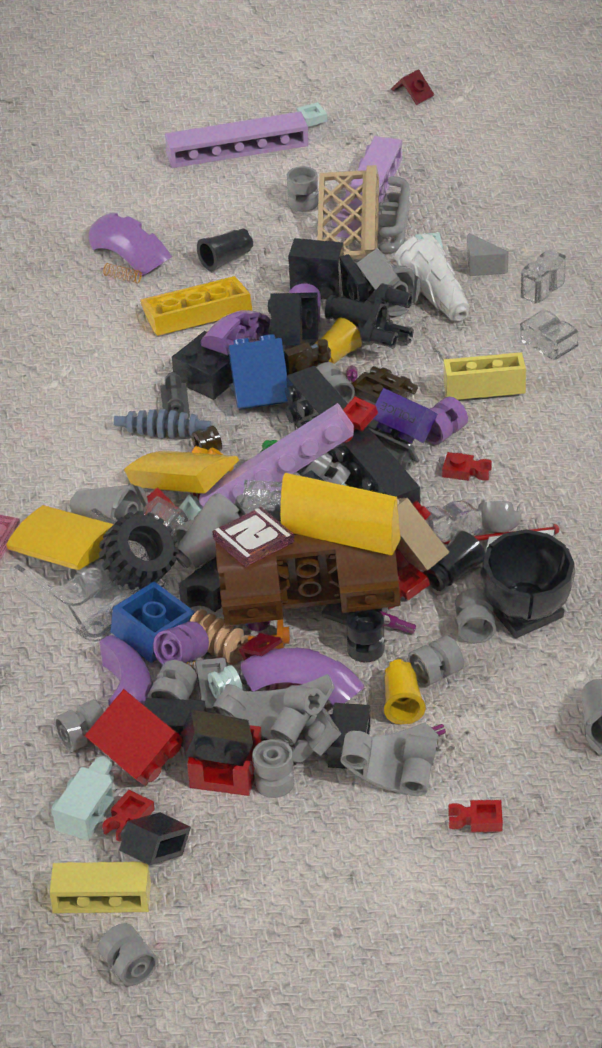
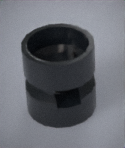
M377 609L350 612L346 618L347 652L349 656L355 661L362 663L378 660L385 652L384 616Z

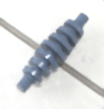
M151 409L148 412V417L146 410H140L138 416L136 411H129L126 416H114V426L126 427L129 433H135L137 427L138 434L145 435L147 430L148 436L155 437L157 432L159 438H165L167 431L169 438H175L178 432L180 437H186L188 430L190 436H192V432L197 430L205 431L207 427L212 426V421L200 420L196 414H191L189 420L188 413L181 412L178 417L177 411L170 410L168 416L167 409H160L159 413H157L156 409Z

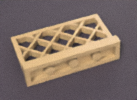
M368 165L367 169L363 171L319 173L317 240L339 242L334 237L344 230L350 235L344 241V255L349 254L352 259H363L376 248L378 249L379 174L377 166ZM353 179H363V184L356 190L348 185ZM336 180L339 185L330 191L325 187V181ZM343 188L351 193L344 201L336 196ZM355 198H358L362 205L354 211L348 204ZM333 199L339 205L329 212L324 208V205ZM342 209H345L351 215L341 222L335 216ZM356 218L362 223V226L353 232L347 225ZM332 220L338 227L331 233H328L324 226ZM356 240L361 244V251H350L346 247Z

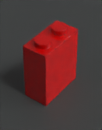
M125 689L119 693L85 734L86 738L144 786L149 782H153L160 775L161 767L168 759L173 758L179 752L183 742L182 736Z

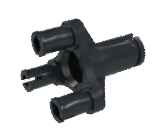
M381 283L365 302L338 297L337 295H330L326 302L325 318L333 319L334 321L338 318L349 320L359 328L361 342L364 344L372 345L374 343L394 349L397 341L409 344L412 341L409 337L413 338L414 334L412 327L393 324V321L389 318L388 311L389 303L410 308L413 301L412 292L394 289L392 285Z

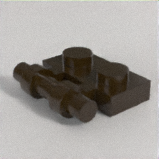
M320 339L317 342L318 347L313 349L306 342L284 350L287 375L312 367L315 361H318V365L329 362L331 349L328 347V341Z
M376 366L370 369V373L363 372L351 383L355 390L354 396L363 400L367 399L373 403L377 402L383 388L404 398H407V392L415 394L418 389V385L412 383L409 378L405 376L398 377L392 374L391 370L384 367L380 369Z

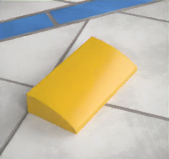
M235 276L140 299L146 318L157 336L218 321L224 316L237 311H253L249 291Z
M163 450L146 454L136 459L123 470L130 483L141 488L156 489L158 487L161 490L205 494L239 459L237 456Z
M284 474L281 489V527L286 532L393 555L400 541L397 497L294 474Z
M42 505L21 522L9 538L6 546L8 550L79 571L99 558V553L102 551L99 548L100 542L104 539V534L114 524Z

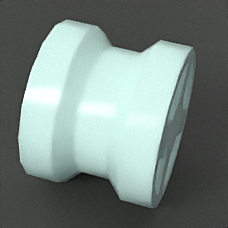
M232 665L226 666L220 673L214 671L208 674L209 687L216 700L226 684L235 685L242 689L240 677Z

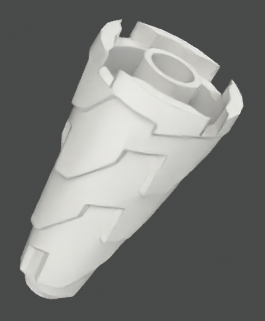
M421 234L423 239L420 240L415 236L410 238L397 250L394 256L397 264L393 263V265L412 269L420 280L421 294L425 295L436 309H440L450 320L461 321L468 316L470 305L463 294L464 290L454 276L453 269L446 260V254L439 242L429 234Z

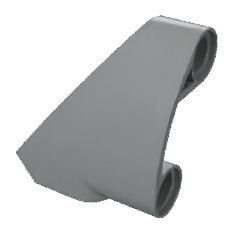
M329 674L299 686L271 691H243L235 685L226 684L212 709L216 714L249 720V725L261 726L262 738L281 740L291 746L295 743L309 717L318 714L322 710L335 687Z
M426 722L396 733L373 737L365 732L350 731L345 735L340 760L350 771L377 786L401 794L422 796L428 791L438 734Z

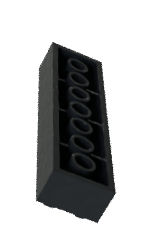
M315 366L286 376L287 387L285 388V395L288 400L286 416L289 422L294 423L297 428H300L337 403L342 409L348 405ZM368 426L363 431L355 429L353 431V438L349 442H342L327 452L332 456L333 463L339 462L350 471V475L344 483L346 486L395 496L397 499L408 498L412 504L415 501L421 504L420 486Z

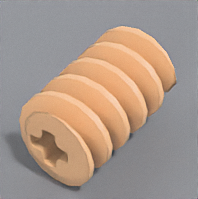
M199 609L194 613L190 621L197 622L205 629L209 638L207 652L215 655L217 658H225V661L230 665L239 663L243 659L239 647L248 642L249 635L244 636V631L240 627L234 628V625L225 626L222 618L216 619V616L212 613L207 615V611L204 609Z

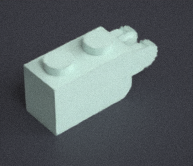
M104 755L97 757L89 768L81 767L76 776L69 780L65 792L60 799L55 800L52 806L51 814L54 817L56 831L89 841L114 803L112 791L114 774L110 770L113 767L110 757Z

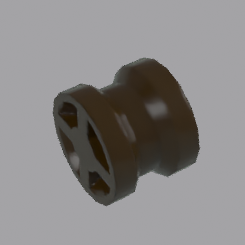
M209 426L202 432L199 430L192 432L194 447L197 446L207 450L210 448H215L218 451L222 450L221 437L215 426Z

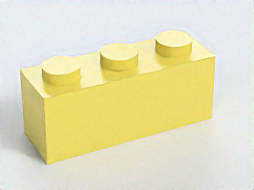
M522 352L443 360L446 397L450 396L457 400L526 393V366Z
M136 861L53 863L49 892L52 912H149L151 887L149 865Z

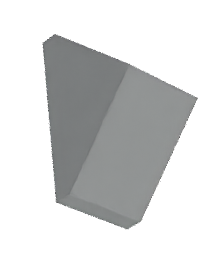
M471 233L467 235L466 256L470 276L506 274L508 272L509 251Z
M377 248L356 263L375 290L381 283L393 286L400 280L386 256Z

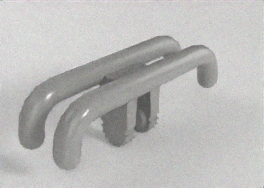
M390 176L388 178L389 185L401 188L400 193L390 192L387 195V199L391 202H379L378 226H391L381 228L379 233L382 237L395 236L394 242L382 243L379 246V250L382 253L396 252L405 241L410 208V184L401 177Z

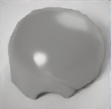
M488 501L478 505V518L485 530L494 533H504L511 531L519 525L521 510L517 506L515 511L513 504L509 501Z

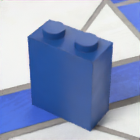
M274 334L259 337L260 341L249 342V338L233 340V345H229L228 351L237 410L288 403L285 395L287 373L282 338L275 339Z

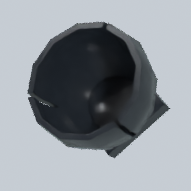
M528 529L504 533L489 544L480 571L483 589L489 602L493 604V613L515 639L564 617L565 610L562 606L567 602L575 577V563L566 545L548 533Z

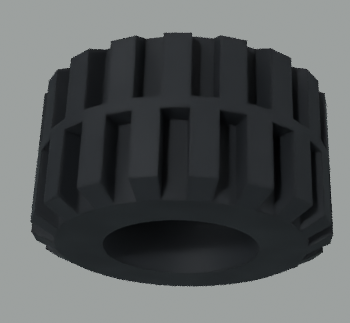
M137 511L135 514L132 512L127 513L104 534V539L100 542L99 548L102 551L99 553V559L104 560L102 567L104 570L108 569L110 579L116 578L118 580L117 584L122 587L127 584L128 589L135 590L139 587L141 590L152 582L157 583L172 569L171 567L177 560L175 556L178 554V547L174 546L177 543L176 536H171L172 528L170 526L166 527L163 524L165 520L161 517L158 520L155 519V514L148 512L147 515H144L143 511ZM128 540L141 544L148 554L149 561L135 556L129 547Z

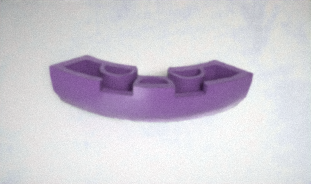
M109 213L98 218L91 225L89 242L92 249L105 248L116 252L135 271H141L142 276L172 258L167 248L155 234L151 233L149 235L142 229V223L129 216L123 218L118 216V213Z
M249 310L228 314L210 328L202 338L201 346L228 355V347L233 345V340L249 338V342L260 341V336L268 335L271 319L260 312Z
M114 635L106 636L100 640L102 665L110 670L120 681L116 691L108 699V704L110 705L119 693L125 689L144 705L153 686L145 662L126 642Z
M275 648L262 657L257 655L251 656L241 662L240 666L252 691L282 682L302 685L329 674L335 687L328 698L333 706L334 703L347 702L365 687L360 679L338 660L335 661L328 656L320 654L318 651L306 648Z

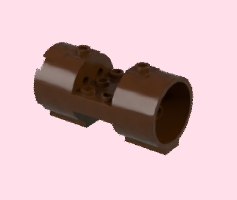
M238 532L234 535L226 534L250 554V556L246 557L222 535H216L215 537L225 626L282 620L284 616L283 609L341 603L342 613L401 606L395 551L393 555H388L299 534H290L288 537H276L254 549H246L236 540V537L243 532Z

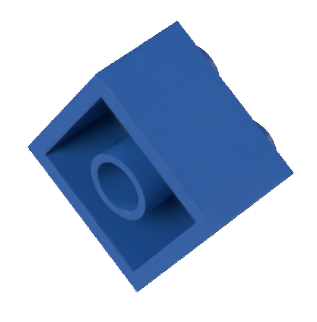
M152 582L113 607L110 632L130 645L150 663L158 660L153 646L156 635L161 631L189 622L195 611L156 582Z

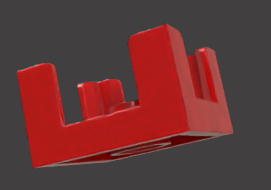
M250 725L253 745L243 766L189 757L187 766L190 788L250 796L255 770L253 766V750L262 742L261 726Z

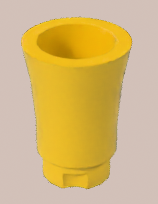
M338 318L321 338L328 341V347L331 349L329 362L334 364L362 345L359 330L352 322L344 318ZM318 361L313 362V366H318Z
M402 659L391 661L385 669L384 714L392 723L399 725L412 724L418 721L426 710L425 702L418 687L416 673L410 662H404Z

